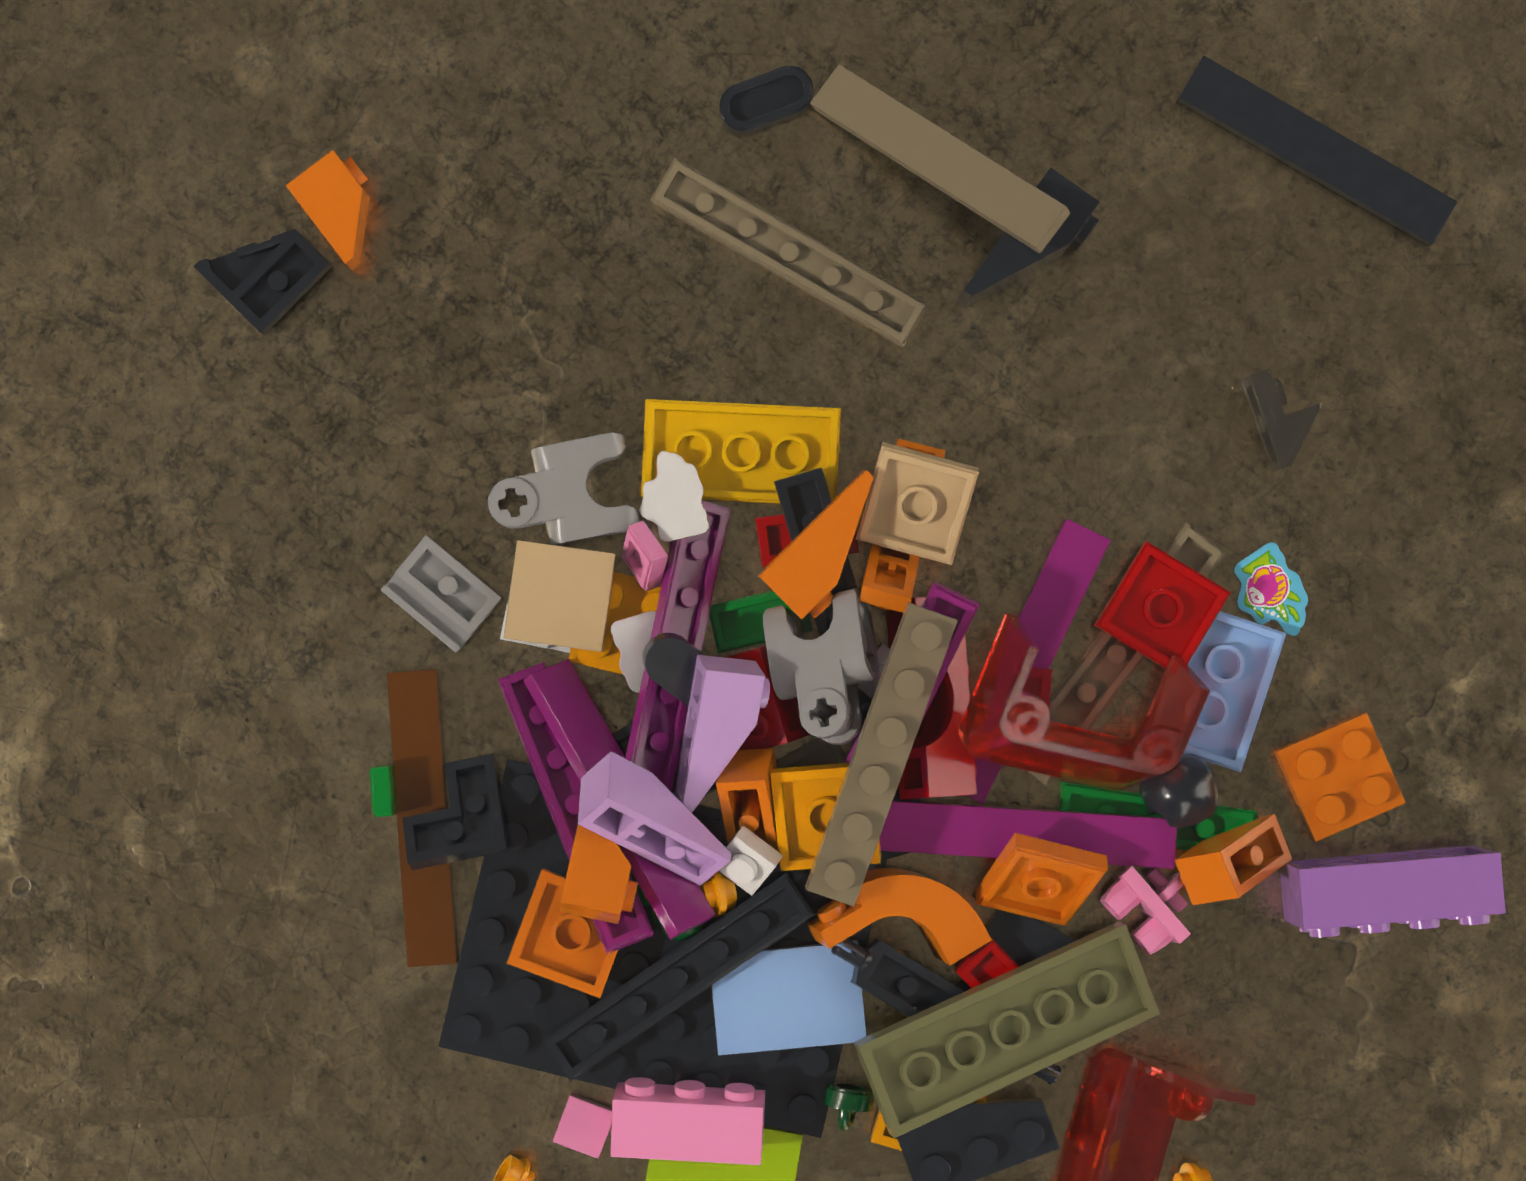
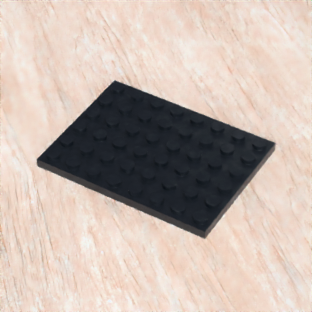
M508 758L500 790L509 851L485 855L483 858L438 1047L567 1077L542 1040L687 940H670L653 922L651 916L652 906L643 905L654 934L652 937L618 950L601 998L507 964L541 870L544 868L566 876L569 866L568 857L530 763ZM698 804L692 814L726 847L728 842L721 809ZM881 851V863L870 864L868 870L886 867L887 860L884 851ZM777 864L753 894L755 895L789 872L816 911L814 916L765 949L820 944L815 940L807 923L817 918V911L825 904L833 901V899L806 890L805 885L811 869L781 871L780 864ZM735 884L737 894L735 908L752 897L737 884ZM712 917L711 919L706 921L703 925V928L699 930L696 934L701 932L703 929H705L721 917ZM872 923L847 939L851 941L857 940L858 945L865 949ZM711 985L576 1077L575 1080L616 1089L617 1082H625L627 1079L635 1077L649 1078L655 1081V1084L675 1085L679 1081L695 1080L704 1083L705 1087L725 1088L726 1085L731 1083H746L754 1086L755 1090H765L764 1125L821 1138L828 1111V1106L824 1104L826 1085L829 1086V1083L834 1084L843 1044L718 1055Z

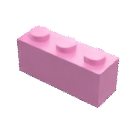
M643 1077L627 1079L625 1082H617L612 1100L611 1157L761 1165L765 1090H755L754 1086L746 1083H731L726 1085L725 1088L705 1087L704 1083L695 1080H683L675 1083V1085L655 1084V1081Z

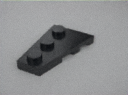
M1041 1098L971 1102L897 1137L913 1181H974L1060 1149Z

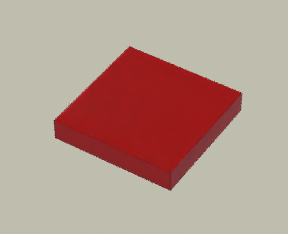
M1145 541L1094 626L1177 677H1180L1231 592Z

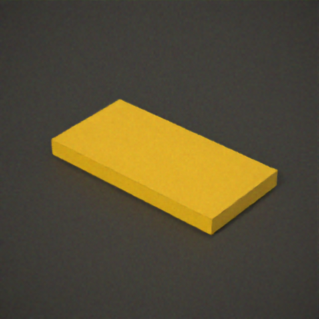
M646 399L641 497H644L643 486L645 482L655 480L657 477L656 461L659 453L667 451L678 454L686 463L694 465L704 488L701 499L703 501L780 504L774 481L822 467L831 501H833L837 497L841 408Z

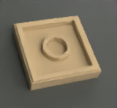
M882 442L873 474L874 478L856 534V540L952 565L979 475V468Z
M517 540L503 638L603 652L616 554Z

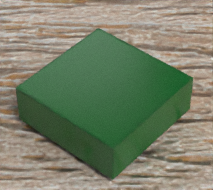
M393 764L371 767L369 775L372 815H375V817L393 816L397 814Z

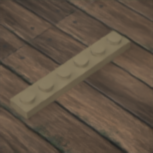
M907 602L806 882L805 888L807 891L855 906L955 630L957 619Z

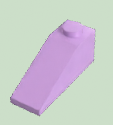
M697 655L673 793L691 813L757 725L759 709L766 708L768 704L770 682L768 678H765L756 661Z
M610 752L581 778L578 813L579 825L698 885H702L731 861V852L652 772Z

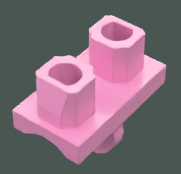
M1121 866L1111 875L1115 882L1110 885L1101 897L1100 902L1117 920H1121L1136 906L1145 914L1147 919L1130 934L1144 953L1152 955L1170 942L1180 944L1191 934L1164 903L1167 901L1177 913L1181 912L1188 905L1187 901L1178 892L1184 885L1179 872L1166 878L1158 868H1152L1145 876L1156 888L1154 890L1133 866L1128 868Z

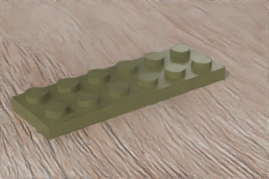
M1118 921L853 1043L887 1130L892 1137L896 1138L1156 1017L1160 1013L1126 924Z

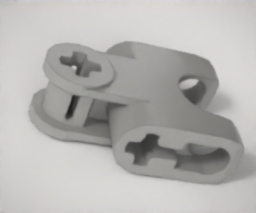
M611 432L532 449L531 455L535 473L504 479L492 488L488 497V508L492 517L502 526L509 529H521L546 524L549 543L555 546L627 532L629 525L641 521L639 512L629 505L604 507L595 503L587 492V479L590 472L597 465L616 460L623 454L626 448L624 436ZM515 491L519 498H527V505L520 507V515L517 517H512L507 509L501 510V503L508 500V492Z
M858 588L835 594L832 599L833 620L831 625L822 636L814 640L805 639L800 618L795 612L785 606L768 608L763 614L769 670L775 693L780 700L797 697L799 718L803 728L809 734L822 738L833 745L849 743L860 733L863 726V714L858 683L876 680L879 676V662L870 605L859 602L861 591ZM833 708L837 709V714H836V715H833V714H834ZM827 718H829L830 725L826 724Z

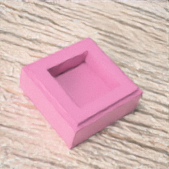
M644 520L629 525L621 558L645 591H649L661 586L668 555Z
M571 1093L552 1142L599 1159L612 1124V1108Z

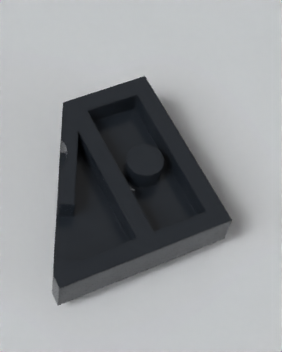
M296 229L272 236L268 241L259 244L251 243L236 248L235 252L212 260L204 259L198 261L193 267L261 334L265 335L332 265Z

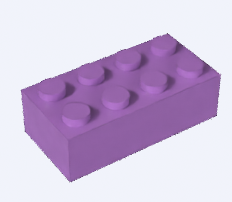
M1475 845L1291 860L1280 868L1284 920L1299 927L1300 932H1309L1310 937L1340 935V927L1347 926L1359 928L1360 933L1390 931V923L1395 922L1409 924L1410 929H1430L1440 927V919L1444 918L1459 920L1461 925H1479L1490 923V915L1506 913L1501 853Z

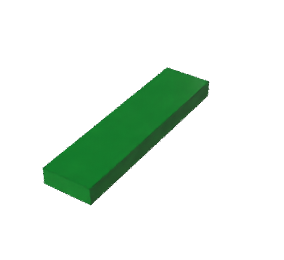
M1061 781L1057 810L1163 817L1156 811L1153 815L1148 812L1141 793ZM1219 805L1214 814L1201 823L1177 828L1176 849L1189 850L1205 839L1256 820L1257 811Z

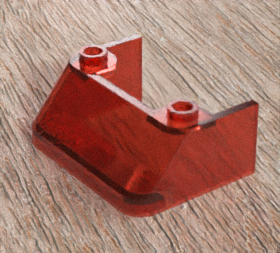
M1005 613L959 726V738L972 757L1109 790L1126 789L1166 773L1178 764L1210 693L1208 687L1181 657L1172 655L1135 741L1050 721L1049 709L1039 696L1023 691L1040 648L1015 615Z
M1114 1048L1102 1049L1094 1056L1091 1062L1057 1181H1158L1176 1117L1185 1121L1197 1122L1208 1115L1214 1099L1255 1106L1257 1096L1196 1071Z

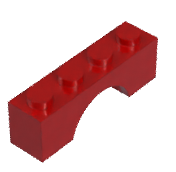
M913 597L911 603L922 606L926 597ZM886 610L889 649H891L903 613L895 610ZM965 636L918 729L899 782L900 800L977 795V767L974 761L973 716L969 693L970 670L967 663Z

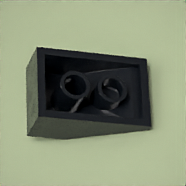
M1050 167L1036 188L1065 205L1070 215L1040 254L1004 232L963 290L957 304L965 309L1060 258L1068 247L1077 251L1099 221L1092 213L1100 201Z

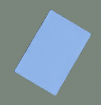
M1220 611L1182 675L1177 677L1168 671L1145 741L1182 754L1198 757L1203 761L1241 773L1287 633Z
M822 944L762 950L712 985L718 1055L846 1044L866 1037L862 989L850 982L855 966L837 955H833L831 953L832 948L828 949ZM837 944V945H836V946H839V947H841L842 949L846 950L847 952L851 953L850 950L846 949L845 947L841 946L840 944Z

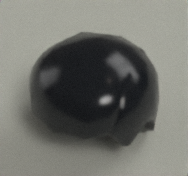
M1181 753L1170 754L1152 763L1140 780V792L1148 812L1151 815L1155 814V811L1160 813L1171 827L1181 828L1197 825L1212 816L1220 804L1213 772L1208 764L1198 757Z

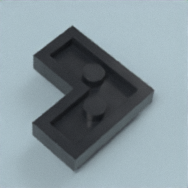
M493 753L445 763L450 808L402 818L407 863L411 870L509 851L498 767Z

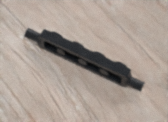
M849 939L838 943L850 950L851 953L836 945L831 949L833 955H837L855 966L850 981L852 984L907 1017L965 992L878 939H874L865 949ZM1053 1064L1045 1068L1060 1076L1061 1067L1059 1065ZM1043 1069L1033 1073L1049 1085L1054 1084L1058 1079Z

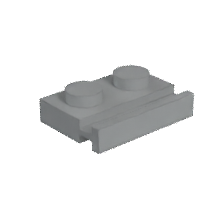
M427 535L396 570L389 582L381 589L384 594L455 653H458L463 648V645L473 636L503 599V597Z

